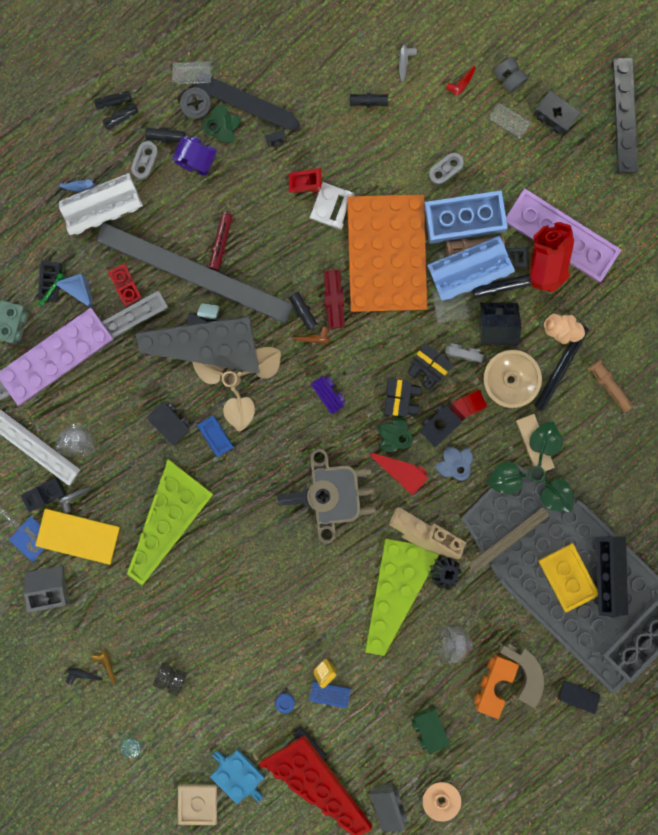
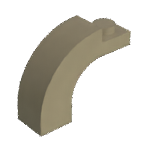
M501 643L498 648L499 652L519 663L524 672L523 683L516 697L535 709L544 690V676L539 662L523 646L517 652L518 648L512 644L504 645Z

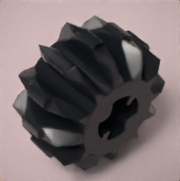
M441 556L440 560L434 559L435 565L430 566L433 571L428 573L432 577L431 582L440 589L450 590L451 585L456 586V580H461L458 576L462 573L461 569H459L460 564L453 558H446L445 556Z

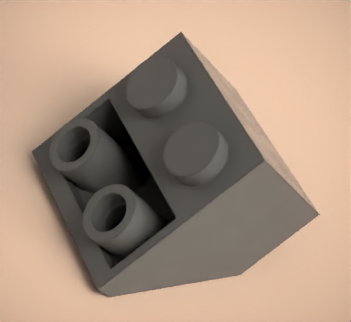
M63 565L25 573L24 598L27 613L66 606L70 603Z
M392 782L371 788L370 794L382 831L406 830L404 823H407V818L403 805L399 806L402 803L398 788H394Z

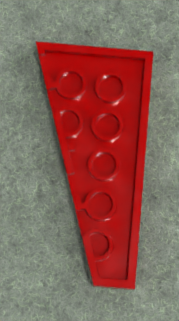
M305 735L259 762L258 765L263 769L267 768L273 773L272 776L283 780L288 784V788L312 806L315 804L322 810L321 812L324 815H330L337 821L339 826L351 835H363L372 830L373 825Z

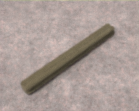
M545 508L539 509L468 565L474 573L479 571L549 516Z

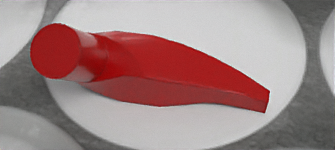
M473 66L460 79L458 85L448 83L446 90L454 92L455 96L462 93L469 84L476 67Z

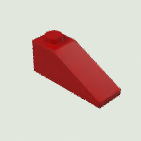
M375 453L370 454V457L411 495L428 479L425 476L427 472L420 465L416 467L415 465Z

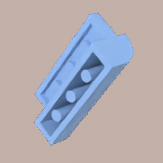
M500 236L428 264L442 301L452 299L463 292H470L478 286L487 285L493 280L507 277L515 272Z

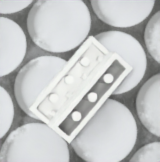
M130 173L59 201V209L66 221V229L69 235L80 234L87 228L100 226L107 220H115L122 214L134 212L143 206Z

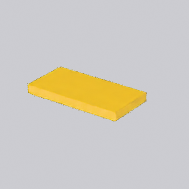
M45 509L35 546L110 565L120 527Z

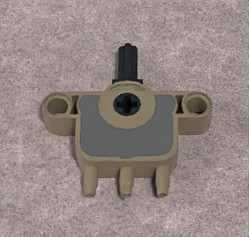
M317 449L311 454L313 484L310 488L303 489V492L279 494L277 497L279 506L304 504L305 507L311 506L316 510L318 537L323 543H331L335 539L334 523L351 522L357 519L359 515L376 513L375 507L360 508L359 496L374 494V489H358L357 477L372 475V469L354 470L349 466L329 467L328 455L322 449ZM317 452L323 453L325 456L324 462H315L314 455ZM322 490L325 492V494L329 495V497H326L325 501H322V499L318 498L317 496L321 494ZM324 529L332 531L330 539L322 537L321 533Z

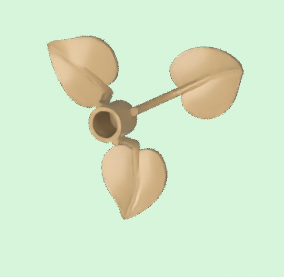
M273 347L256 349L260 373H256L257 376L266 379L273 377L278 372L280 366L281 351ZM192 362L197 375L208 384L218 383L222 375L223 384L231 387V390L237 397V399L231 398L225 403L223 408L224 416L237 431L245 429L254 417L255 405L249 397L241 398L236 390V386L240 384V376L252 372L243 371L236 373L227 371L224 373L225 367Z

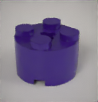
M183 136L179 141L172 161L190 172L198 170V175L207 176L217 150L208 145L206 147L201 145L202 141L191 136L188 138Z

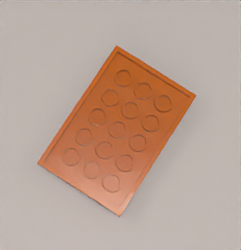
M424 195L347 197L351 312L427 310Z

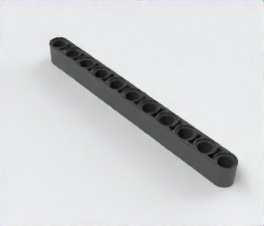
M102 224L95 241L282 323L287 322L293 305L108 224Z

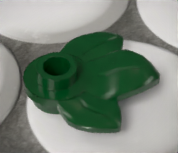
M220 105L212 110L211 117L205 120L203 128L209 136H216L220 142L230 143L236 140L232 131L239 126L241 119L235 115L227 114L226 105ZM215 124L217 127L215 130H211L210 125Z
M396 416L393 424L383 423L378 426L379 434L384 439L379 445V449L382 451L393 453L399 448L407 449L412 445L413 436L408 431V423L405 419ZM402 436L406 437V441L404 443L400 442V438Z

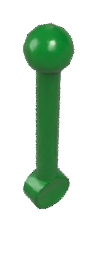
M62 273L57 275V280L40 301L39 306L42 307L56 288L57 282L64 280L65 276Z

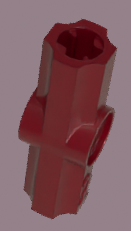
M340 270L324 271V298L329 329L345 328L344 294L341 289Z

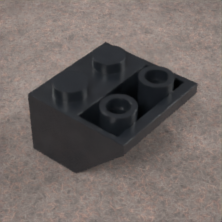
M480 302V343L483 345H519L522 326L518 303Z

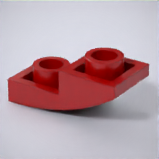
M125 263L108 271L125 307L142 299Z

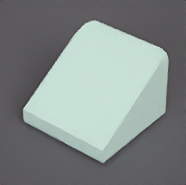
M201 304L197 315L203 319L218 320L220 307Z

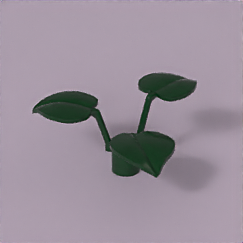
M548 422L539 426L530 437V448L535 452H540L538 465L531 467L529 473L519 475L520 470L516 464L503 462L494 469L487 483L498 492L513 494L522 488L523 484L520 478L530 477L535 482L542 481L547 486L541 493V501L544 506L553 511L571 512L574 505V496L570 485L560 478L553 480L550 484L545 479V470L541 467L543 453L547 456H553L562 447V437L555 423Z

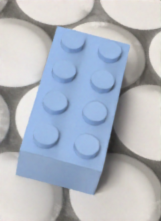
M502 190L429 201L424 204L429 244L504 233L508 229Z

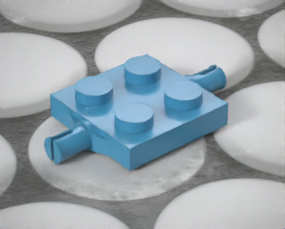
M239 749L226 758L217 750L212 757L220 764L218 769L211 774L210 778L236 804L249 795L257 802H260L264 796L256 790V787L264 779L265 775Z

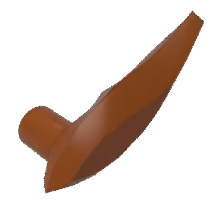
M322 327L320 335L297 336L293 340L328 343L330 342V339L327 338L329 328Z

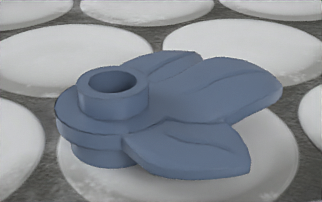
M445 447V461L437 463L435 465L436 469L444 477H454L459 481L466 480L471 474L470 465L473 461L471 451L465 448L459 452L454 447ZM459 468L465 469L462 474H459L457 471Z

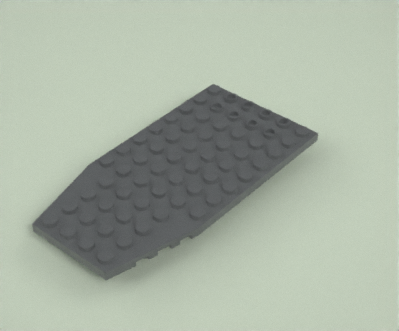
M517 465L520 470L519 475L529 473V471ZM530 477L520 478L523 484L522 488L513 494H504L490 487L461 517L482 553L539 509L545 508L549 513L545 520L489 562L502 586L611 693L615 694L627 681L632 683L658 656V576L626 545L629 615L618 617L599 616L598 597L565 613L538 560L573 543L598 590L596 537L616 535L584 503L575 498L571 512L553 511L546 508L541 501V493L547 486L542 481L535 482Z

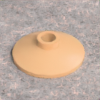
M437 782L429 786L425 791L423 807L430 818L436 821H448L458 814L461 808V796L453 785L446 782ZM444 797L445 801L440 803L438 802V798Z

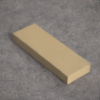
M535 414L516 420L531 463L535 466L538 465L540 452L533 451L529 443L532 433L539 425ZM543 453L541 467L545 471L555 467L551 456Z

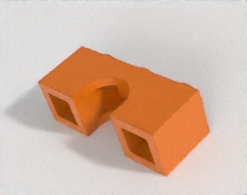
M495 654L494 658H490L487 666L489 669L487 676L484 675L480 686L482 690L480 694L477 693L474 699V705H476L475 708L478 712L496 719L500 718L506 701L503 697L494 693V687L496 683L502 680L513 683L519 667L516 661Z

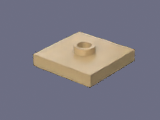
M217 784L178 785V825H217Z

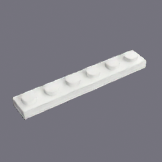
M0 410V434L70 486L80 472V469Z

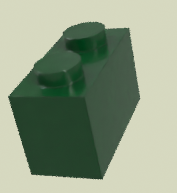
M435 706L413 714L415 720L412 721L416 732L420 731L422 738L419 741L423 750L427 749L428 754L450 746Z

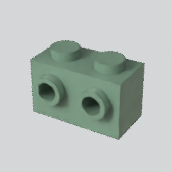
M1 300L0 340L17 345L18 341H21L23 336L22 326L23 323L27 322L29 315L27 312L28 308Z

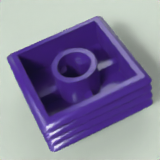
M321 376L317 378V381L314 380V383H311V387L328 411L334 415L335 412L344 408L343 403L346 401L340 392L336 394L332 388L335 385L328 376L326 378Z

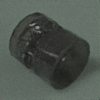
M162 663L153 686L161 690L166 688L168 693L178 696L188 673L179 669L174 671L173 666Z

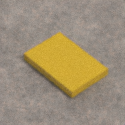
M573 543L538 560L565 613L598 597V590Z

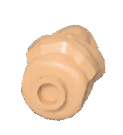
M553 313L544 322L546 335L554 337L561 344H567L569 341L577 342L585 336L582 324L576 322V318L573 315Z

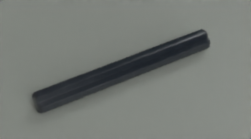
M583 326L585 336L577 342L570 341L535 403L537 409L545 410L589 332L587 327Z

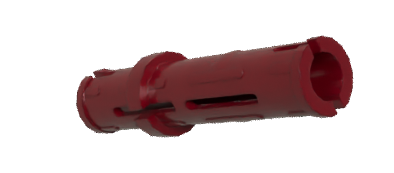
M221 213L214 246L211 247L212 255L208 266L209 269L220 271L223 255L226 254L225 246L233 215L230 213ZM226 225V226H225V230H224V234H223V238L221 239V234H222L223 226ZM219 244H221L218 258L216 259Z

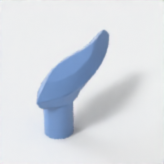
M91 180L60 183L61 188L76 192H83L96 186Z

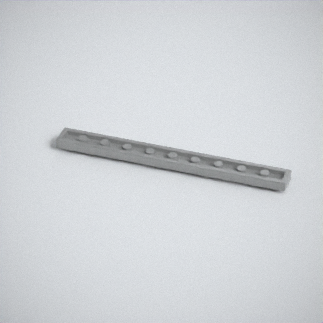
M157 291L102 321V323L114 339L169 307L160 291ZM0 381V400H3L10 396V394Z

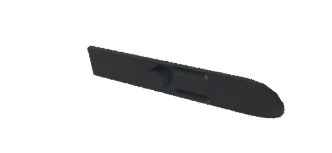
M201 73L194 88L203 89L208 95L279 127L292 130L300 127L297 118L287 110Z

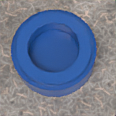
M282 693L277 697L275 705L279 712L289 713L294 708L295 700L291 694Z

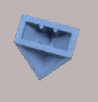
M78 274L57 282V286L92 308L93 300L87 277Z

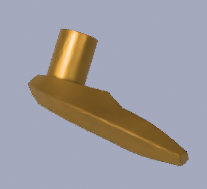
M103 650L101 654H93L92 661H102L110 681L115 685L112 664L107 651Z

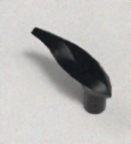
M67 669L69 675L66 683L70 685L73 684L75 678L103 680V678L81 669Z

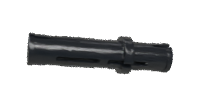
M526 274L497 282L492 281L487 285L474 288L472 290L474 298L486 295L495 296L496 293L531 286L530 276Z

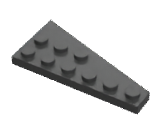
M250 316L136 333L140 353L260 373Z

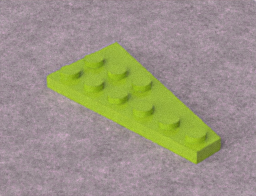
M169 459L165 465L166 467L149 510L143 532L127 572L130 577L142 586L214 495Z
M385 538L365 653L385 656L423 586L428 573H430V566L434 565V559H437L439 554L413 543Z

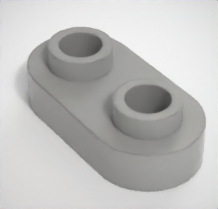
M145 141L140 144L131 167L132 173L137 179H146L152 172L158 156V149L154 143ZM147 150H152L150 155L145 154ZM141 167L145 168L143 173H139Z
M450 153L434 165L429 172L430 181L433 184L441 185L453 177L463 167L464 161L462 156L458 153ZM455 161L457 166L452 167L450 162ZM441 173L442 177L438 179L435 177V174Z
M452 343L451 346H446L445 350L446 355L477 363H482L484 356L480 354V350L470 348L467 351L463 350L461 345Z

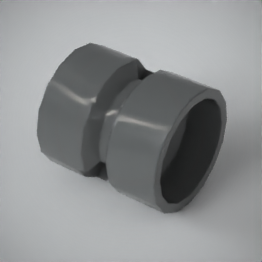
M513 57L502 62L493 71L497 79L503 81L502 86L508 94L520 88L529 79L523 70L518 69L519 64Z

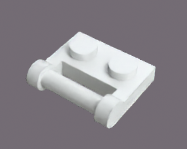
M323 182L310 219L342 230L343 220L348 209L347 197L355 196V194ZM338 195L344 197L336 220H331L330 217Z

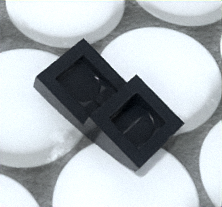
M57 477L22 494L21 497L28 512H32L66 495V491Z

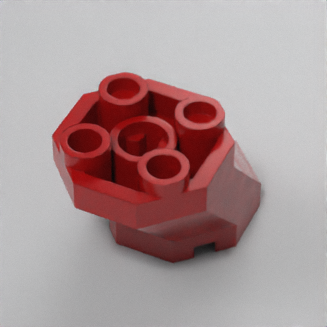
M562 222L554 223L555 226L550 228L549 225L543 226L533 236L535 246L529 270L532 287L542 291L554 292L570 277L569 265L575 241L571 225Z

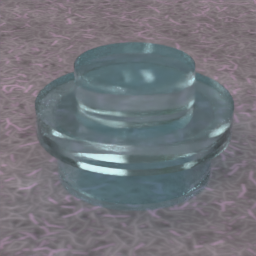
M135 738L124 740L121 745L122 754L128 758L137 756L140 752L138 740Z

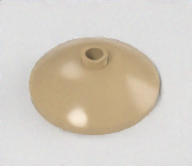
M507 350L497 354L489 361L484 371V387L487 394L494 402L508 408H517L530 403L537 396L542 383V375L537 362L527 353L518 350ZM509 376H512L514 378L513 383L508 382L507 379Z

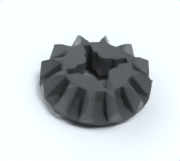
M201 88L188 89L183 93L180 100L182 111L190 118L200 119L202 116L207 115L211 108L210 97ZM193 96H195L197 101H201V104H198V111L194 106H191L194 102Z

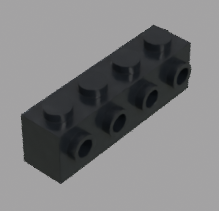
M626 536L596 537L599 616L618 617L629 615Z

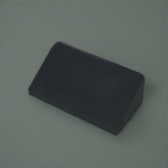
M564 680L557 698L564 703L596 714L600 694Z

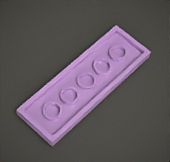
M525 188L506 216L507 225L533 241V236L543 226L549 225L550 228L555 226L554 223L556 222L571 225L575 242L570 265L599 283L603 280L621 252V249Z
M89 308L0 371V381L16 404L20 406L114 339L94 310Z

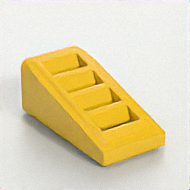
M324 659L313 671L321 688H325L336 677V667L328 659Z

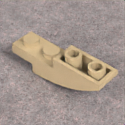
M400 507L395 509L389 525L402 532V538L431 552L454 559L461 558L466 542L435 523L430 526Z

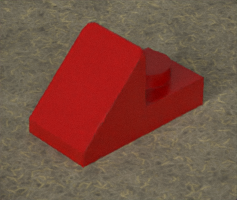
M321 168L289 173V192H320L322 188Z
M480 390L452 402L464 417H468L488 407Z

